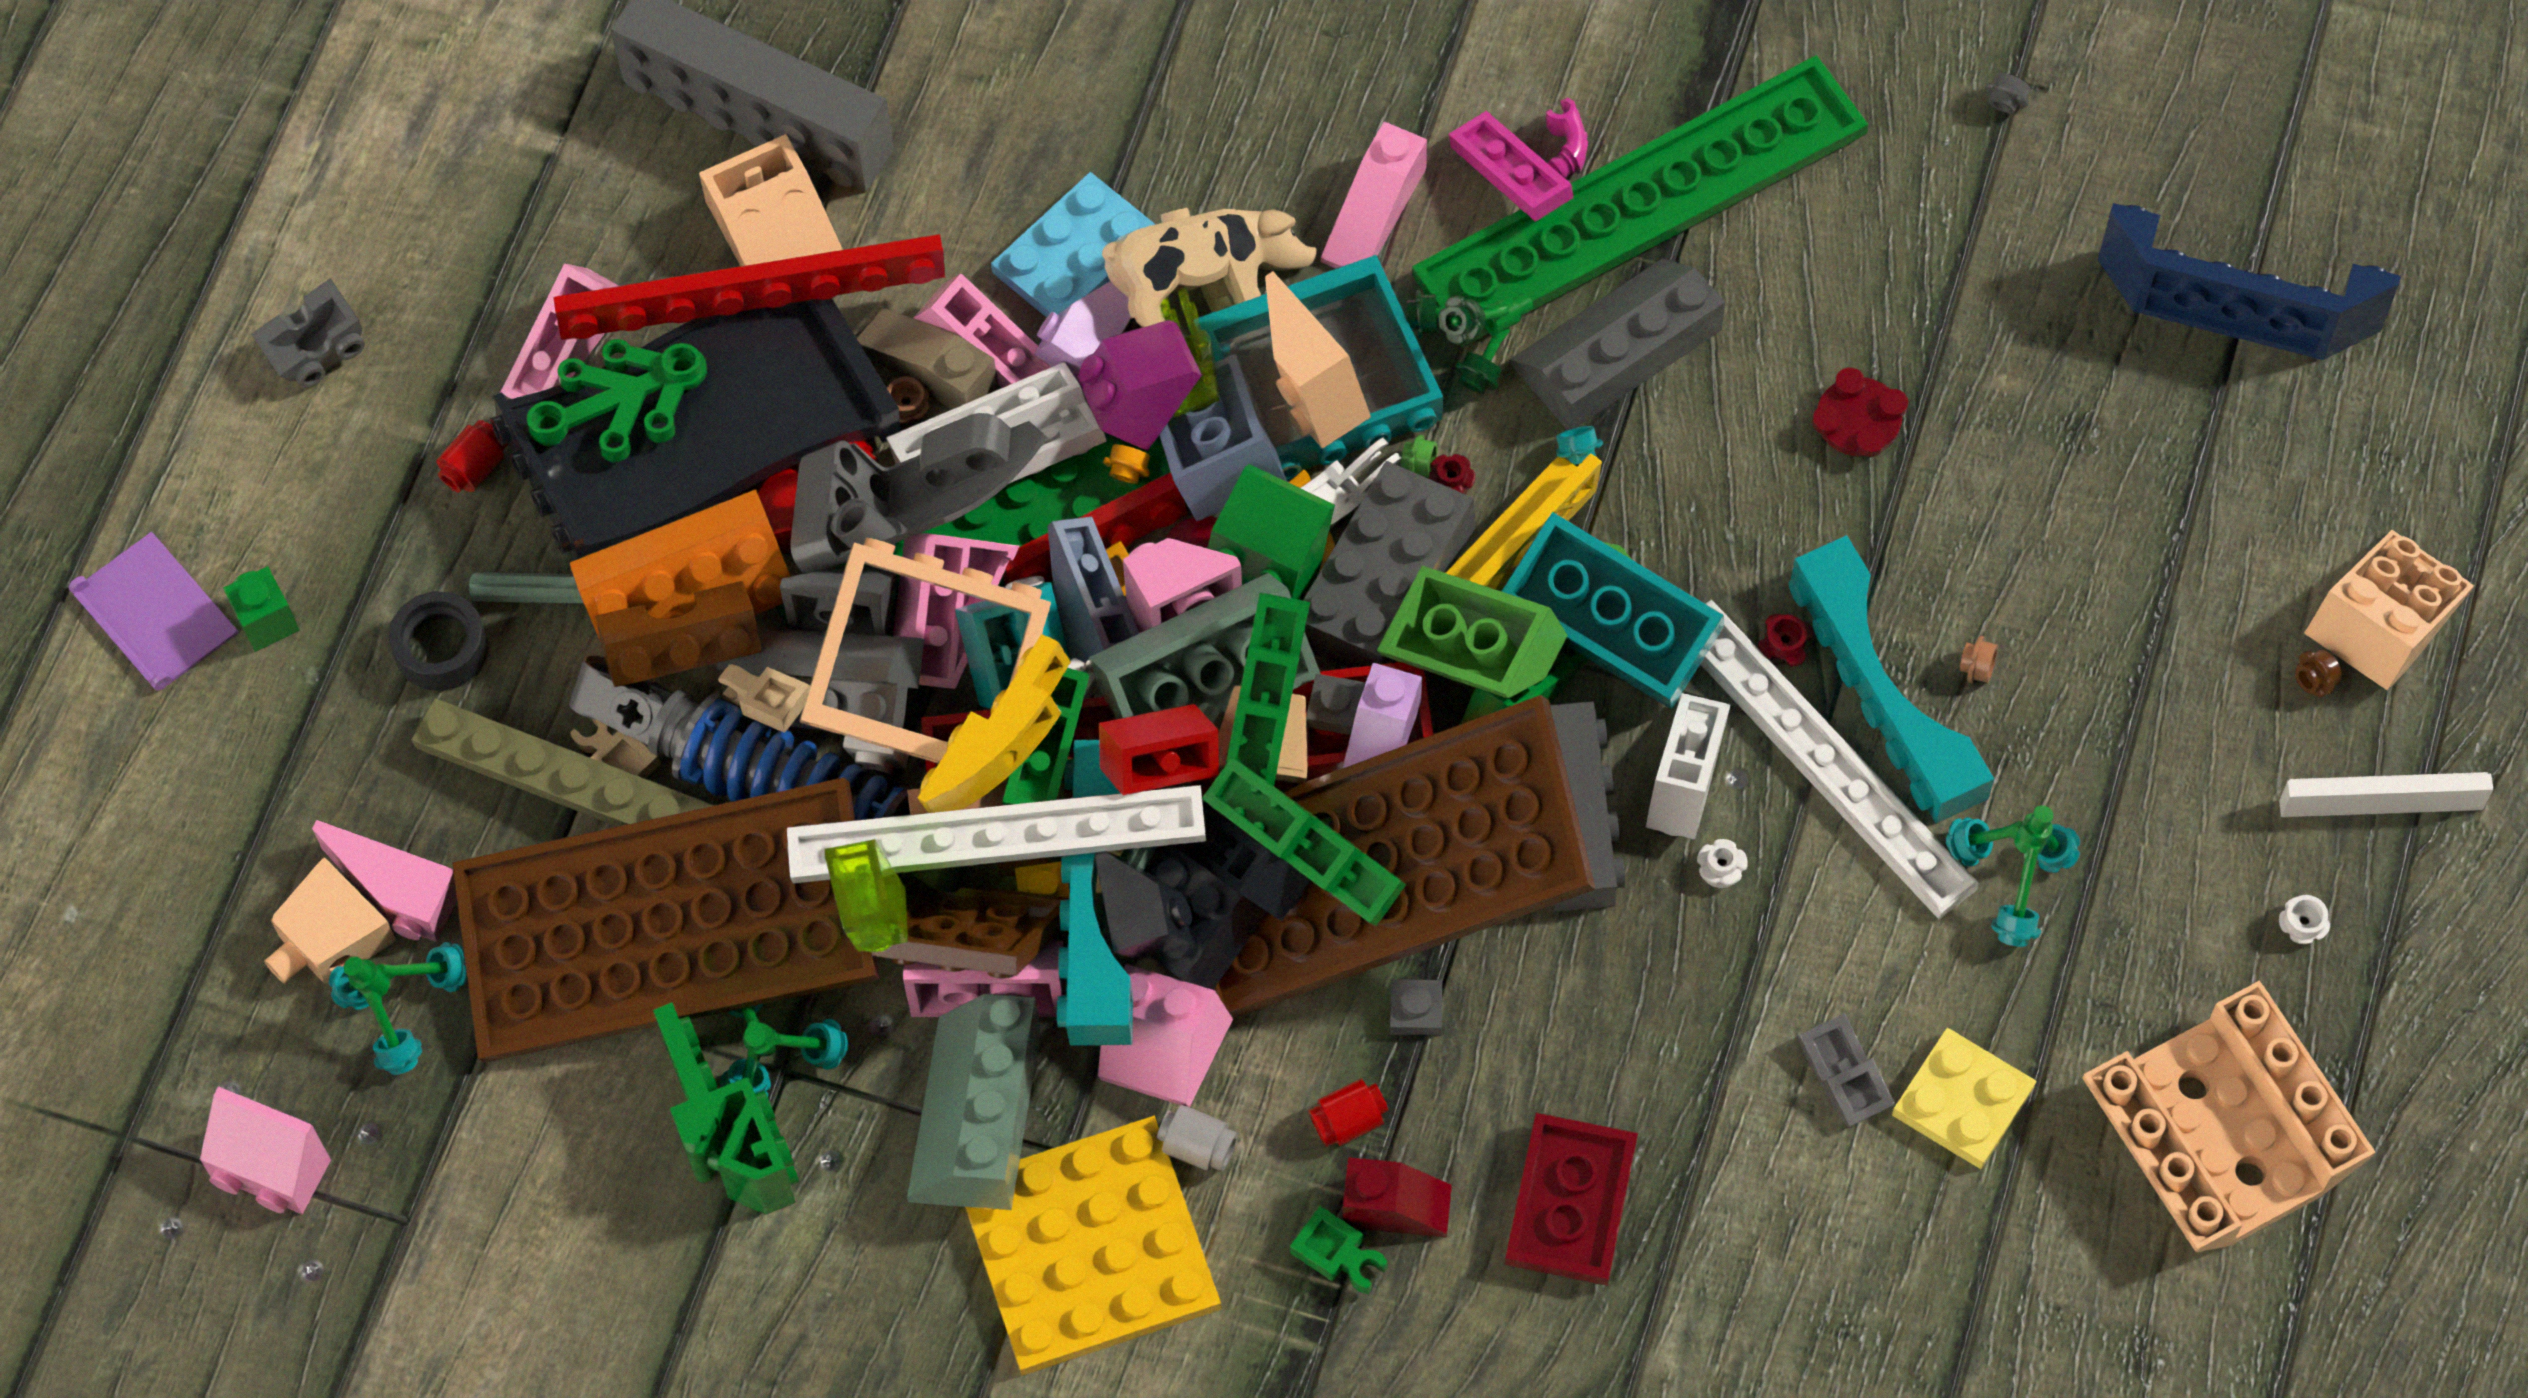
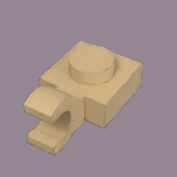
M729 664L718 678L720 683L728 686L722 694L723 699L741 706L742 715L784 733L803 710L810 688L809 684L769 667L764 670L760 677H757L739 666Z

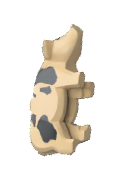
M1188 208L1167 212L1160 215L1162 223L1125 234L1114 242L1105 245L1102 251L1108 278L1118 290L1129 298L1128 309L1130 316L1135 318L1142 328L1166 320L1172 321L1167 310H1170L1168 295L1171 292H1185L1201 287L1207 304L1213 313L1261 296L1257 287L1258 268L1269 271L1307 268L1312 264L1316 256V248L1305 246L1291 230V227L1295 225V218L1287 213L1278 210H1265L1262 212L1236 209H1221L1195 216H1190Z

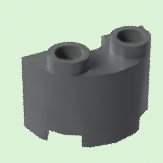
M331 278L304 296L303 305L296 312L287 316L277 315L252 333V336L278 375L288 381H297L302 388H309L318 384L324 378L327 371L336 367L343 360H350L356 357L365 346L361 338L362 327L360 321Z

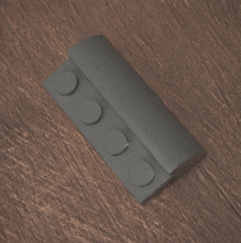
M757 627L762 652L717 663L716 670L724 671L729 664H733L757 677H760L764 670L769 667L810 685L826 631ZM843 633L822 705L903 729L908 689L919 688L924 639ZM802 711L789 727L792 729L827 731L800 723ZM747 717L746 725H750L754 719Z

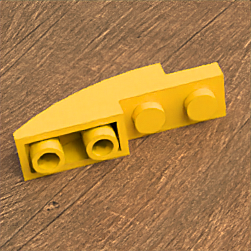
M1041 634L1035 645L1029 647L1021 656L1017 667V674L1007 690H1002L995 698L989 719L971 711L964 724L958 725L953 730L947 743L946 753L937 767L928 771L920 787L918 800L928 813L963 810L1008 778L1046 737L1061 715V711L1050 695L1071 663L1058 641Z

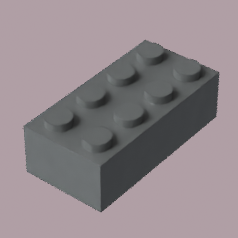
M1385 461L1303 600L1310 602L1304 632L1312 652L1347 668L1372 666L1373 663L1379 665L1397 663V660L1380 655L1377 649L1421 566L1446 573L1455 564L1476 528L1474 498Z

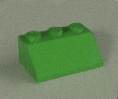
M1421 566L1377 651L1382 656L1505 698H1510L1546 678L1568 635L1550 607Z

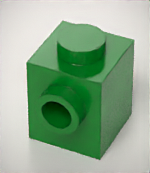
M268 566L258 571L245 572L238 576L232 584L223 587L234 614L254 652L300 631L291 609Z

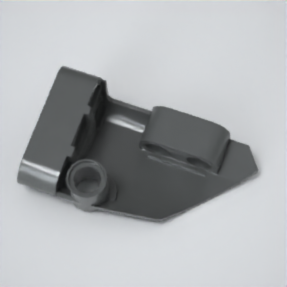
M976 413L928 432L922 438L920 455L891 467L880 466L857 444H849L846 441H838L809 453L801 458L799 464L791 534L793 559L797 567L805 574L829 569L846 563L852 545L854 543L864 545L866 538L895 545L896 542L955 520L982 505L1011 482L1031 461L1048 437L1030 421L1010 428L1002 419L995 415Z

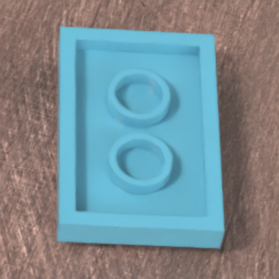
M1089 172L991 263L992 273L1046 318L1051 312H1055L1058 315L1074 302L1110 281L1105 269V259L1102 256L1105 245L1132 231L1156 224L1093 173Z

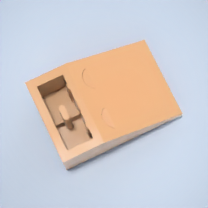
M786 134L699 172L706 204L740 266L843 250L810 177Z
M2391 530L2328 592L2304 634L2388 690L2409 669L2471 592L2474 585L2462 578L2454 568L2440 563L2421 550L2413 540L2400 536Z

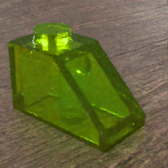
M873 839L824 849L842 927L857 951L881 952L889 949L892 945L907 943L905 887L877 841Z

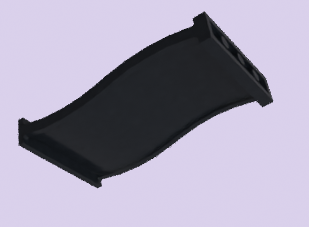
M832 298L788 303L778 308L763 307L745 310L728 316L714 315L692 319L641 347L642 349L664 353L668 347L675 344L684 343L692 345L704 356L707 364V374L703 382L697 387L684 390L673 416L675 434L666 442L656 443L651 441L646 435L644 418L647 413L655 410L662 389L646 395L628 436L631 448L630 454L620 462H610L604 459L599 444L601 434L609 429L618 408L568 429L565 438L555 446H544L533 440L527 423V414L537 403L553 401L560 404L563 408H567L606 390L586 386L580 391L569 392L558 385L547 390L506 400L503 393L494 395L496 416L490 418L495 436L501 445L507 443L510 445L513 451L510 457L515 472L521 481L529 479L534 488L530 493L535 508L542 518L549 515L554 524L551 527L552 536L561 554L569 552L575 561L723 503L768 477L800 463L803 456L838 441L850 443L878 436L881 442L885 443L887 442V437L900 432L899 407ZM631 366L628 370L621 373L638 377L650 371ZM657 423L652 427L660 429L664 428L667 424ZM548 426L544 429H551L553 426ZM613 442L609 444L607 447L617 448L621 446L622 443Z

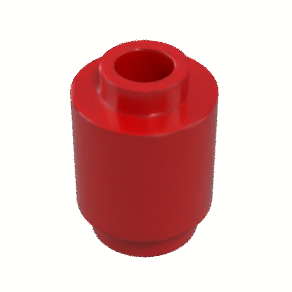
M478 420L473 426L467 425L437 458L436 463L441 469L438 472V476L445 485L455 492L460 493L463 489L468 492H474L504 458L503 451L508 446V443L501 445L495 436L492 425L483 420Z
M1360 1078L1317 1099L1318 1105L1309 1109L1308 1113L1325 1147H1328L1336 1142L1339 1146H1342L1383 1126L1384 1121L1381 1114L1388 1112L1389 1109L1377 1084L1374 1083L1367 1087L1364 1080Z

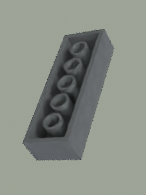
M630 0L610 29L622 79L630 88L640 93L648 91L661 97L678 111L686 112L689 110L698 114L719 130L726 131L730 129L745 136L756 147L786 134L805 168H815L827 174L831 180L843 187L854 186L867 192L894 150L886 98L671 0Z

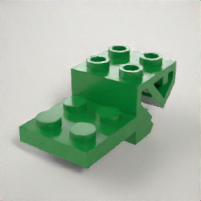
M673 1003L654 1009L653 1012L666 1050L687 1099L686 1102L669 1109L696 1180L705 1184L712 1180L716 1171H719L728 1199L764 1214H770L796 1203L791 1185L800 1181L783 1135H780L775 1121L776 1118L765 1090L755 1093L749 1077L718 1089L709 1064L704 1059L698 1037L689 1016L679 1019Z

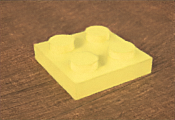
M1946 1028L1894 1107L1892 1116L1982 1170L2033 1091L2036 1080L1951 1029Z

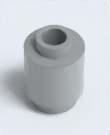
M1181 1105L1176 1113L1170 1110L1167 1111L1160 1125L1157 1139L1164 1142L1162 1152L1206 1171H1210L1211 1168L1224 1171L1236 1146L1238 1133L1228 1129V1123L1188 1106Z

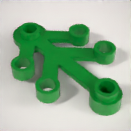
M622 339L610 340L602 348L604 366L608 370L588 366L577 358H569L562 361L557 369L560 386L566 391L577 392L586 386L606 391L567 408H563L560 404L553 401L537 403L527 414L529 433L533 440L541 445L555 446L565 438L568 429L618 408L609 429L601 434L599 444L604 459L610 462L623 461L630 454L631 448L628 436L646 395L662 389L655 410L647 413L644 418L646 435L651 441L656 443L666 442L675 434L673 416L684 390L697 387L706 377V360L695 347L689 344H675L668 347L664 353H658L630 346L628 342ZM616 353L624 354L623 357L618 359L611 358ZM631 366L650 371L638 377L621 373L628 370ZM572 372L580 373L579 376L574 378L566 377L567 374ZM657 423L667 424L664 428L660 429L652 427ZM553 426L551 429H544L545 427ZM613 442L622 443V445L617 448L607 447L609 444Z

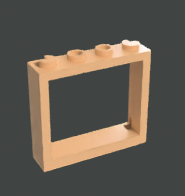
M866 538L864 545L854 543L851 547L799 722L939 764L947 751L948 742L822 705L864 564L1030 614L1010 684L1017 674V667L1021 656L1029 647L1035 645L1042 634L1051 602L1040 599L1042 590L1013 582L1011 590L991 584L993 575L967 567H964L962 575L942 569L944 561L939 558L915 552L913 560L894 555V545Z

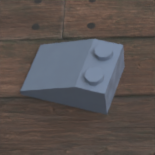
M1236 353L1200 370L1202 376L1160 433L1173 481L1196 522L1212 514L1221 513L1243 469L1248 464L1286 481L1277 451Z

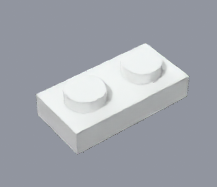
M845 736L843 748L851 755L855 763L862 765L863 771L878 775H892L893 768L906 770L908 754Z

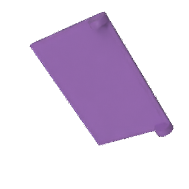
M152 532L86 579L84 576H79L72 580L68 586L72 594L156 691L167 687L239 633Z

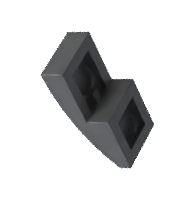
M1845 1013L1796 1036L1814 1074L1847 1127L1895 1105L1873 1058L1867 1059Z

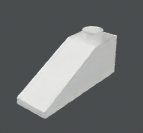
M1681 694L1655 779L1646 828L1662 831L1671 836L1695 839L1719 753L1730 704L1689 694Z

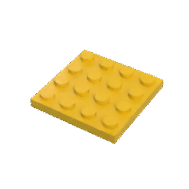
M1155 1115L1020 1159L1012 1210L965 1207L1021 1376L1222 1310L1220 1298L1170 1157L1162 1152L1164 1142L1157 1139L1159 1126Z

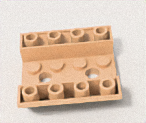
M2260 980L2216 1003L2210 1018L2135 1059L2126 1051L2083 1074L2082 1077L2195 1252L2234 1245L2315 1201L2371 1159L2376 1153ZM2188 1077L2198 1079L2204 1084L2206 1095L2200 1099H2190L2181 1093L2178 1082ZM2243 1163L2253 1164L2261 1170L2263 1182L2255 1186L2246 1185L2238 1179L2235 1168Z

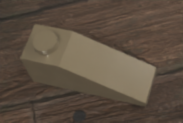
M882 308L857 337L866 355L900 377H912L918 380L927 388L929 396L951 410L990 394L998 387L995 359L956 333Z

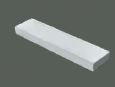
M2488 772L2289 779L2279 804L2281 817L2483 810L2493 792L2491 774H2488Z

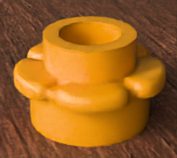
M1115 444L1112 446L1109 458L1104 457L1103 463L1111 467L1109 476L1116 480L1137 484L1139 477H1148L1150 475L1147 468L1150 455L1141 450Z

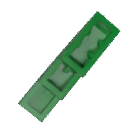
M1260 592L1226 764L1233 757L1274 786L1310 602Z
M1231 757L1202 797L1205 802L1279 858L1287 861L1323 890L1331 893L1374 926L1378 925L1407 885L1233 757Z

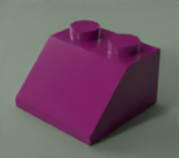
M1166 320L1103 339L1095 352L1087 356L1083 361L1077 379L1099 429L1148 451L1202 375L1177 323Z

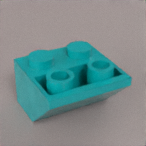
M1051 582L1032 586L1042 590L1040 599L1051 602L1042 634L1058 641L1070 660ZM984 600L957 608L955 612L979 705L991 709L997 695L1009 687L1030 614Z

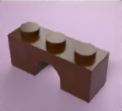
M743 581L693 592L696 603L695 607L690 612L675 618L660 619L652 617L647 613L644 604L595 616L604 659L614 688L762 652L754 609Z

